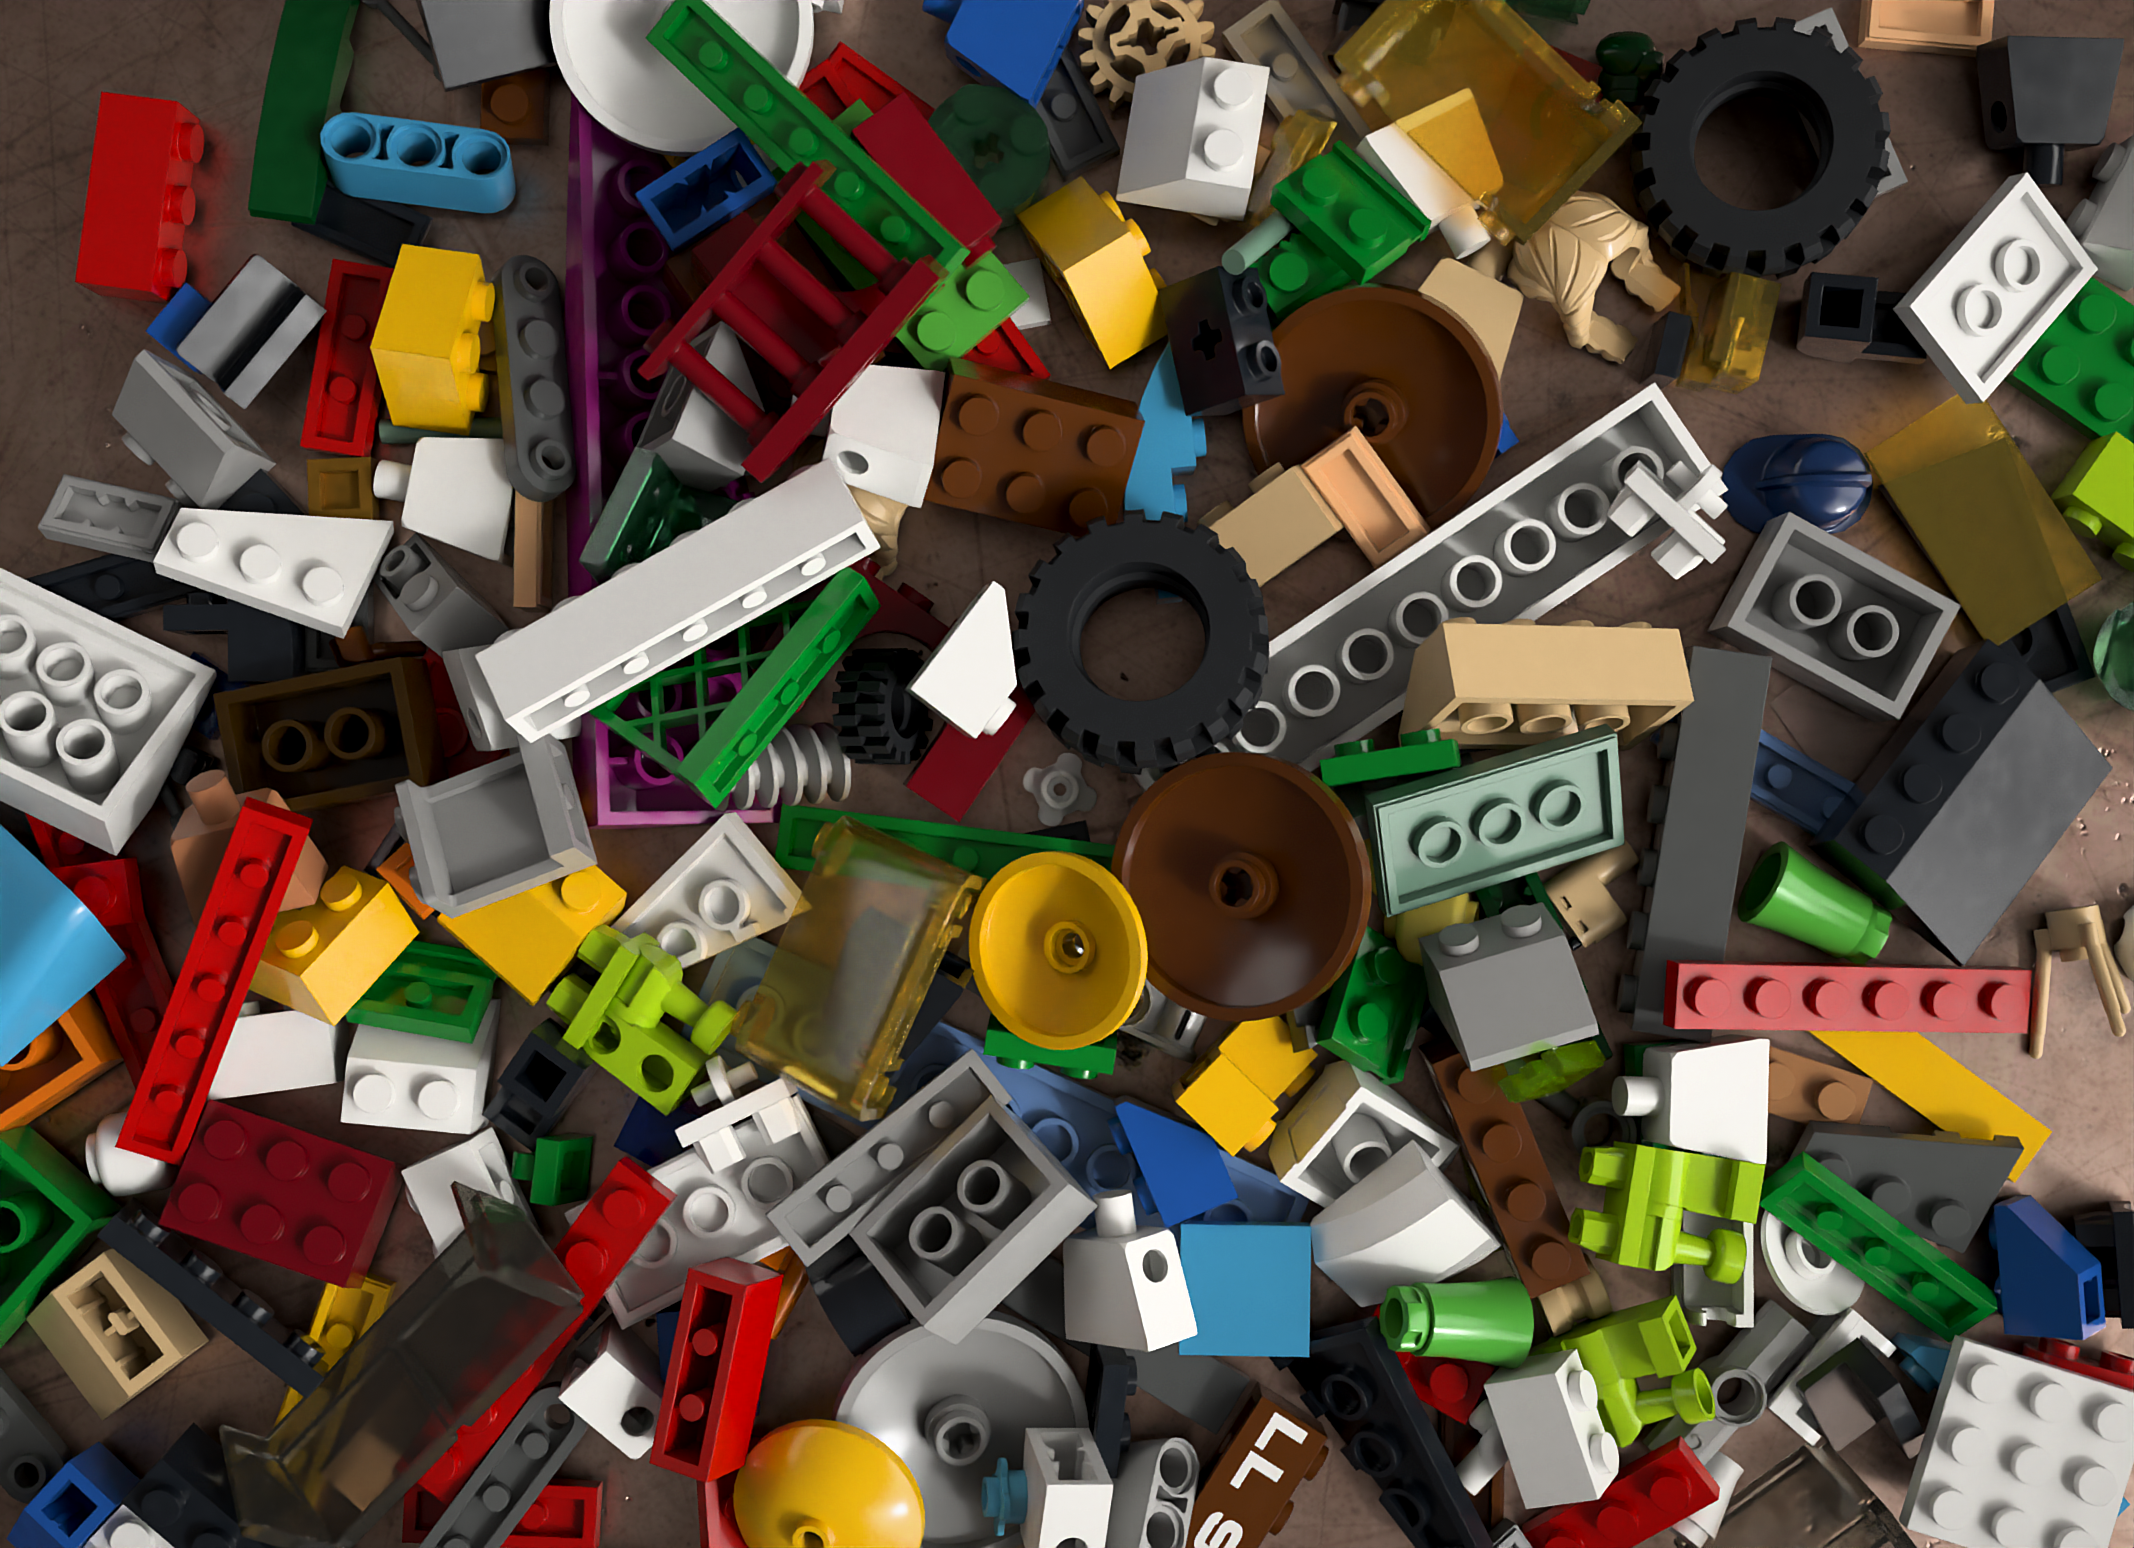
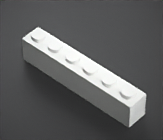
M829 457L816 465H807L799 468L788 477L786 482L759 497L748 498L738 502L729 510L727 515L702 529L688 531L679 535L671 542L668 548L641 563H632L620 568L612 575L610 580L589 592L564 599L554 607L551 613L528 626L505 632L495 640L492 646L477 653L475 657L504 720L532 743L881 547L849 488Z

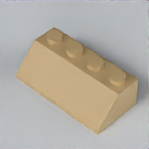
M1457 617L1443 621L1414 651L1398 734L1399 745L1402 747L1400 734L1440 728L1441 741L1455 739L1458 741L1459 749H1522L1607 724L1617 732L1618 750H1631L1694 701L1679 629L1651 628V624L1647 622H1631L1619 627H1594L1593 622L1588 620L1571 621L1560 626L1536 625L1535 621L1531 619H1514L1502 624H1476V620L1470 617Z

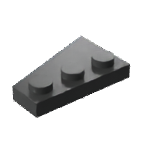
M1810 1120L1788 1162L1804 1151L1918 1236L1964 1253L2023 1152L2024 1147L2016 1136L1994 1135L1993 1140L1961 1138L1958 1132L1933 1130L1932 1136L1893 1133L1888 1126Z

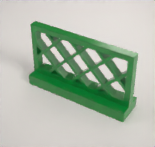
M846 567L826 578L830 582L816 599L793 604V600L790 598L781 603V606L774 607L733 630H738L739 657L707 663L706 646L694 652L693 666L667 671L661 670L588 712L597 721L688 785L697 796L716 809L881 605L865 577L850 567ZM783 622L784 638L775 649L752 654L750 628ZM741 672L742 689L733 700L710 705L708 678ZM696 681L697 708L665 714L663 687ZM651 689V717L624 721L614 714L630 693ZM698 723L700 740L681 762L667 752L666 729ZM653 732L654 742L643 735V733Z

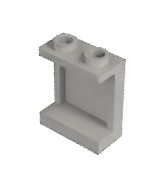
M550 733L532 743L521 734L517 735L520 752L428 787H419L409 779L395 784L400 806L394 809V819L400 835L405 842L410 844L415 866L410 867L409 878L420 902L427 904L450 918H455L598 864L565 745Z

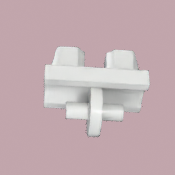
M1640 460L1625 474L1624 483L1626 485L1620 490L1610 505L1607 515L1625 533L1633 537L1656 513L1659 514L1674 530L1651 552V556L1673 578L1677 580L1695 568L1704 558L1712 564L1726 551V548L1723 546L1725 540L1691 509L1697 504L1714 520L1727 508L1728 505L1711 490L1723 474L1714 464H1711L1696 476L1682 461L1679 460L1665 475L1683 490L1679 496Z
M717 1055L706 1061L710 1080L691 1089V1093L699 1107L717 1098L721 1100L724 1106L676 1129L675 1133L683 1148L693 1144L700 1159L711 1174H714L747 1157L731 1124L752 1115L767 1147L801 1130L796 1107L790 1097L798 1092V1089L791 1075L788 1074L742 1097L739 1087L758 1079L751 1061H748L730 1070L722 1057Z

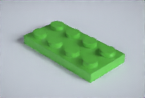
M859 98L835 118L833 122L850 137L851 131L872 116L873 113ZM779 166L771 172L778 183L787 174ZM803 210L793 220L804 237L851 291L869 287L879 281ZM992 252L967 271L960 264L944 283L945 287L930 299L928 303L922 305L893 338L918 369L945 372L949 356L961 359L1028 302L1030 298L1028 293Z

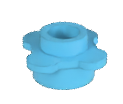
M998 1458L996 1472L992 1474V1477L983 1478L981 1504L983 1516L994 1517L995 1535L1003 1536L1005 1524H1023L1025 1522L1028 1490L1025 1471L1008 1470L1007 1459Z

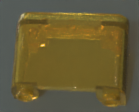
M1385 0L1334 55V61L1342 71L1335 79L1338 86L1361 108H1364L1371 100L1484 211L1477 218V221L1504 247L1512 239L1524 246L1617 153L1643 123L1619 99L1612 104L1604 98L1598 104L1595 99L1599 95L1601 88L1592 80L1587 83L1503 0Z
M844 815L835 824L826 822L819 831L812 848V857L817 859L753 1001L746 1000L741 1005L733 1020L730 1034L737 1038L735 1047L736 1052L836 1110L863 1122L885 1117L897 1090L896 1087L888 1084L889 1078L885 1076V1072L899 1071L904 1060L899 1057V1053L952 937L959 938L964 926L953 922L954 918L961 919L968 907L975 908L980 894L990 880L858 819Z

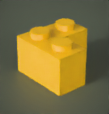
M1080 176L1016 215L1036 257L1040 258L1041 266L1063 292L1086 340L1109 369L1168 334L1158 291L1167 287V285L1155 268L1148 270L1143 257L1149 254L1151 250L1145 236L1132 218L1125 221L1117 203L1108 191L1098 195L1085 179Z
M402 244L370 346L394 426L469 436L475 412H484L489 396V378L487 374L480 373L478 365L480 339L477 334L481 321L489 322L492 317L495 290L493 283L485 281L479 254Z
M343 865L322 886L314 905L305 906L301 911L291 909L278 912L248 990L335 1026L420 932L387 881Z
M1279 1016L1256 1021H1233L1201 1054L1194 1064L1175 1081L1170 1089L1175 1102L1234 1157L1242 1147L1249 1153L1254 1151L1273 1132L1277 1124L1271 1117L1279 1110L1274 1101L1282 1092L1291 1098L1305 1086L1316 1071L1310 1063L1318 1054L1312 1048L1293 1053L1289 1026Z

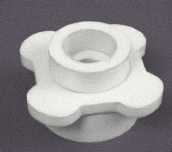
M1063 753L1058 757L1055 764L1044 769L1033 767L1024 776V788L1034 794L1040 807L1038 818L1047 826L1059 825L1064 816L1076 810L1090 811L1096 803V791L1086 785L1080 772L1082 761L1075 754ZM1058 783L1066 786V793L1062 796L1054 793V786Z

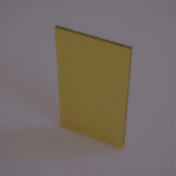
M1959 394L1864 453L1983 640L1989 638L1999 646L2102 580V577L1987 399L1982 403L1965 404Z

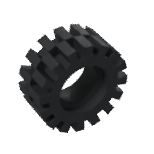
M908 648L856 649L852 651V656H846L843 660L842 665L845 671H838L835 682L841 686L840 692H833L832 698L833 704H839V713L832 716L834 726L842 727L841 732L837 735L839 745L847 746L844 754L849 759H855V763L906 765L911 764V761L918 760L921 756L919 749H926L929 740L924 731H932L933 720L928 718L929 708L904 690L924 664L923 660H917L918 653L914 650H908Z

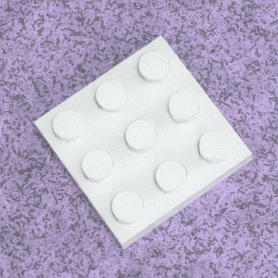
M1955 1335L1899 1522L1909 1530L1967 1548H2108L2134 1463V1390Z

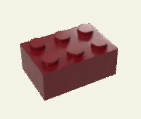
M209 1099L158 1224L342 1288L361 1289L402 1186L404 1177L401 1171L409 1166L236 1106Z

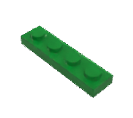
M1804 1151L1763 1181L1759 1202L1761 1207L1947 1342H1951L1954 1340L1955 1335H1961L1998 1310L1995 1291Z

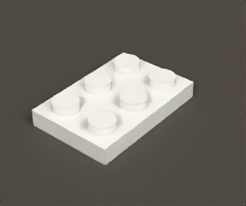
M2022 173L2007 178L1893 310L1965 404L1982 403L2098 268L2030 175Z

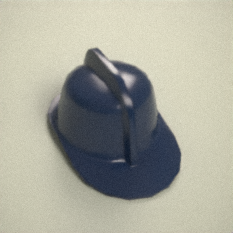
M1827 434L1770 435L1752 439L1733 453L1725 465L1722 475V481L1728 489L1722 494L1723 501L1728 505L1726 509L1735 522L1758 534L1761 533L1768 520L1787 512L1793 513L1829 534L1845 531L1861 519L1870 505L1873 490L1870 465L1861 451L1846 439Z

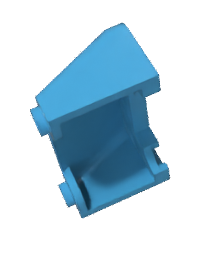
M0 824V1066L3 1067L128 957L84 903Z

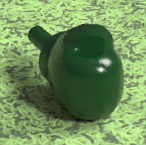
M1633 31L1608 34L1600 40L1595 50L1596 60L1599 63L1598 104L1613 106L1609 142L1611 147H1625L1628 108L1642 106L1644 93L1647 92L1653 79H1659L1664 72V54L1656 51L1655 44L1648 35Z

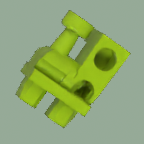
M603 924L589 932L577 957L601 973L595 986L593 987L575 973H571L565 976L555 987L546 1005L565 1023L570 1025L562 1037L566 1042L577 1050L582 1047L586 1054L596 1063L667 1116L690 1100L692 1096L691 1089L699 1086L707 1073L706 1061L718 1055L715 1051L735 1026L740 1012L723 1000H717L710 1006L702 1001L681 982L683 971L681 962L677 957L659 948L660 942L646 932L630 939L623 933ZM664 1012L693 1028L690 1035L692 1043L661 1021L659 1022Z
M1614 1141L1613 1147H1584L1581 1153L1578 1172L1580 1181L1607 1186L1603 1212L1575 1207L1571 1215L1568 1240L1571 1243L1596 1252L1595 1258L1615 1264L1653 1271L1666 1270L1673 1263L1699 1265L1703 1267L1705 1275L1710 1280L1735 1284L1741 1278L1746 1263L1747 1246L1744 1235L1741 1232L1723 1228L1712 1230L1707 1238L1680 1231L1683 1210L1756 1224L1765 1165Z
M1676 1294L1615 1311L1597 1320L1588 1319L1578 1324L1574 1322L1571 1331L1554 1338L1551 1336L1548 1341L1530 1348L1527 1355L1529 1357L1577 1349L1583 1369L1589 1371L1595 1381L1598 1395L1596 1407L1604 1430L1612 1435L1617 1447L1624 1448L1631 1444L1644 1425L1678 1414L1684 1422L1690 1425L1712 1421L1715 1417L1714 1397L1706 1375L1700 1368L1685 1370L1697 1348ZM1655 1373L1658 1378L1674 1375L1671 1387L1641 1391L1636 1380L1638 1377Z

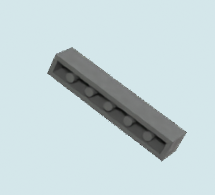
M1700 646L1685 647L1684 655L1694 701L1674 716V722L1667 721L1661 726L1657 758L1667 760L1663 786L1653 784L1649 797L1647 822L1656 823L1657 825L1653 849L1643 848L1640 855L1637 885L1646 887L1643 912L1633 911L1631 914L1627 935V949L1636 950L1633 975L1622 974L1617 997V1011L1626 1013L1625 1023L1633 1031L1710 1043L1713 1029H1673L1663 1025L1667 960L1724 961L1773 657Z

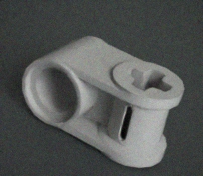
M1145 978L1137 1005L1118 1029L1142 1039L1144 1043L1166 1054L1194 1064L1198 1054L1193 1049L1207 1017L1179 1006L1164 996Z

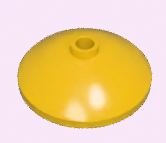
M1065 851L1038 852L1018 858L1003 867L988 882L980 894L971 918L969 957L971 968L974 970L973 976L985 1004L997 1020L1020 1039L1052 1050L1081 1048L1098 1042L1112 1034L1126 1021L1135 1008L1147 973L1148 954L1145 930L1137 907L1124 886L1114 875L1095 861L1082 855ZM1076 934L1082 939L1083 954L1079 953L1075 947Z
M824 1419L801 1420L785 1424L769 1432L755 1444L747 1455L745 1466L739 1469L733 1494L735 1518L741 1535L749 1548H920L925 1530V1509L915 1478L903 1460L889 1446L872 1434L855 1426Z

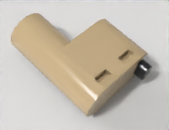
M1625 839V845L1579 858L1543 884L1560 922L1572 937L1568 940L1572 951L1577 950L1582 945L1584 948H1587L1592 943L1596 945L1627 923L1624 913L1605 888L1639 863L1636 853Z

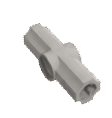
M1769 1299L1755 1314L1754 1327H1744L1720 1355L1709 1357L1698 1366L1706 1375L1715 1402L1714 1419L1690 1425L1684 1422L1678 1414L1661 1420L1642 1442L1653 1451L1681 1435L1705 1466L1739 1427L1751 1425L1761 1417L1766 1408L1767 1395L1817 1339L1793 1316L1772 1299ZM1729 1378H1740L1741 1391L1737 1398L1729 1403H1718L1717 1393L1721 1384Z

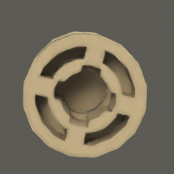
M1583 1253V1256L1591 1274L1532 1298L1544 1325L1553 1338L1571 1331L1575 1320L1585 1317L1597 1320L1613 1312L1603 1282L1586 1253Z

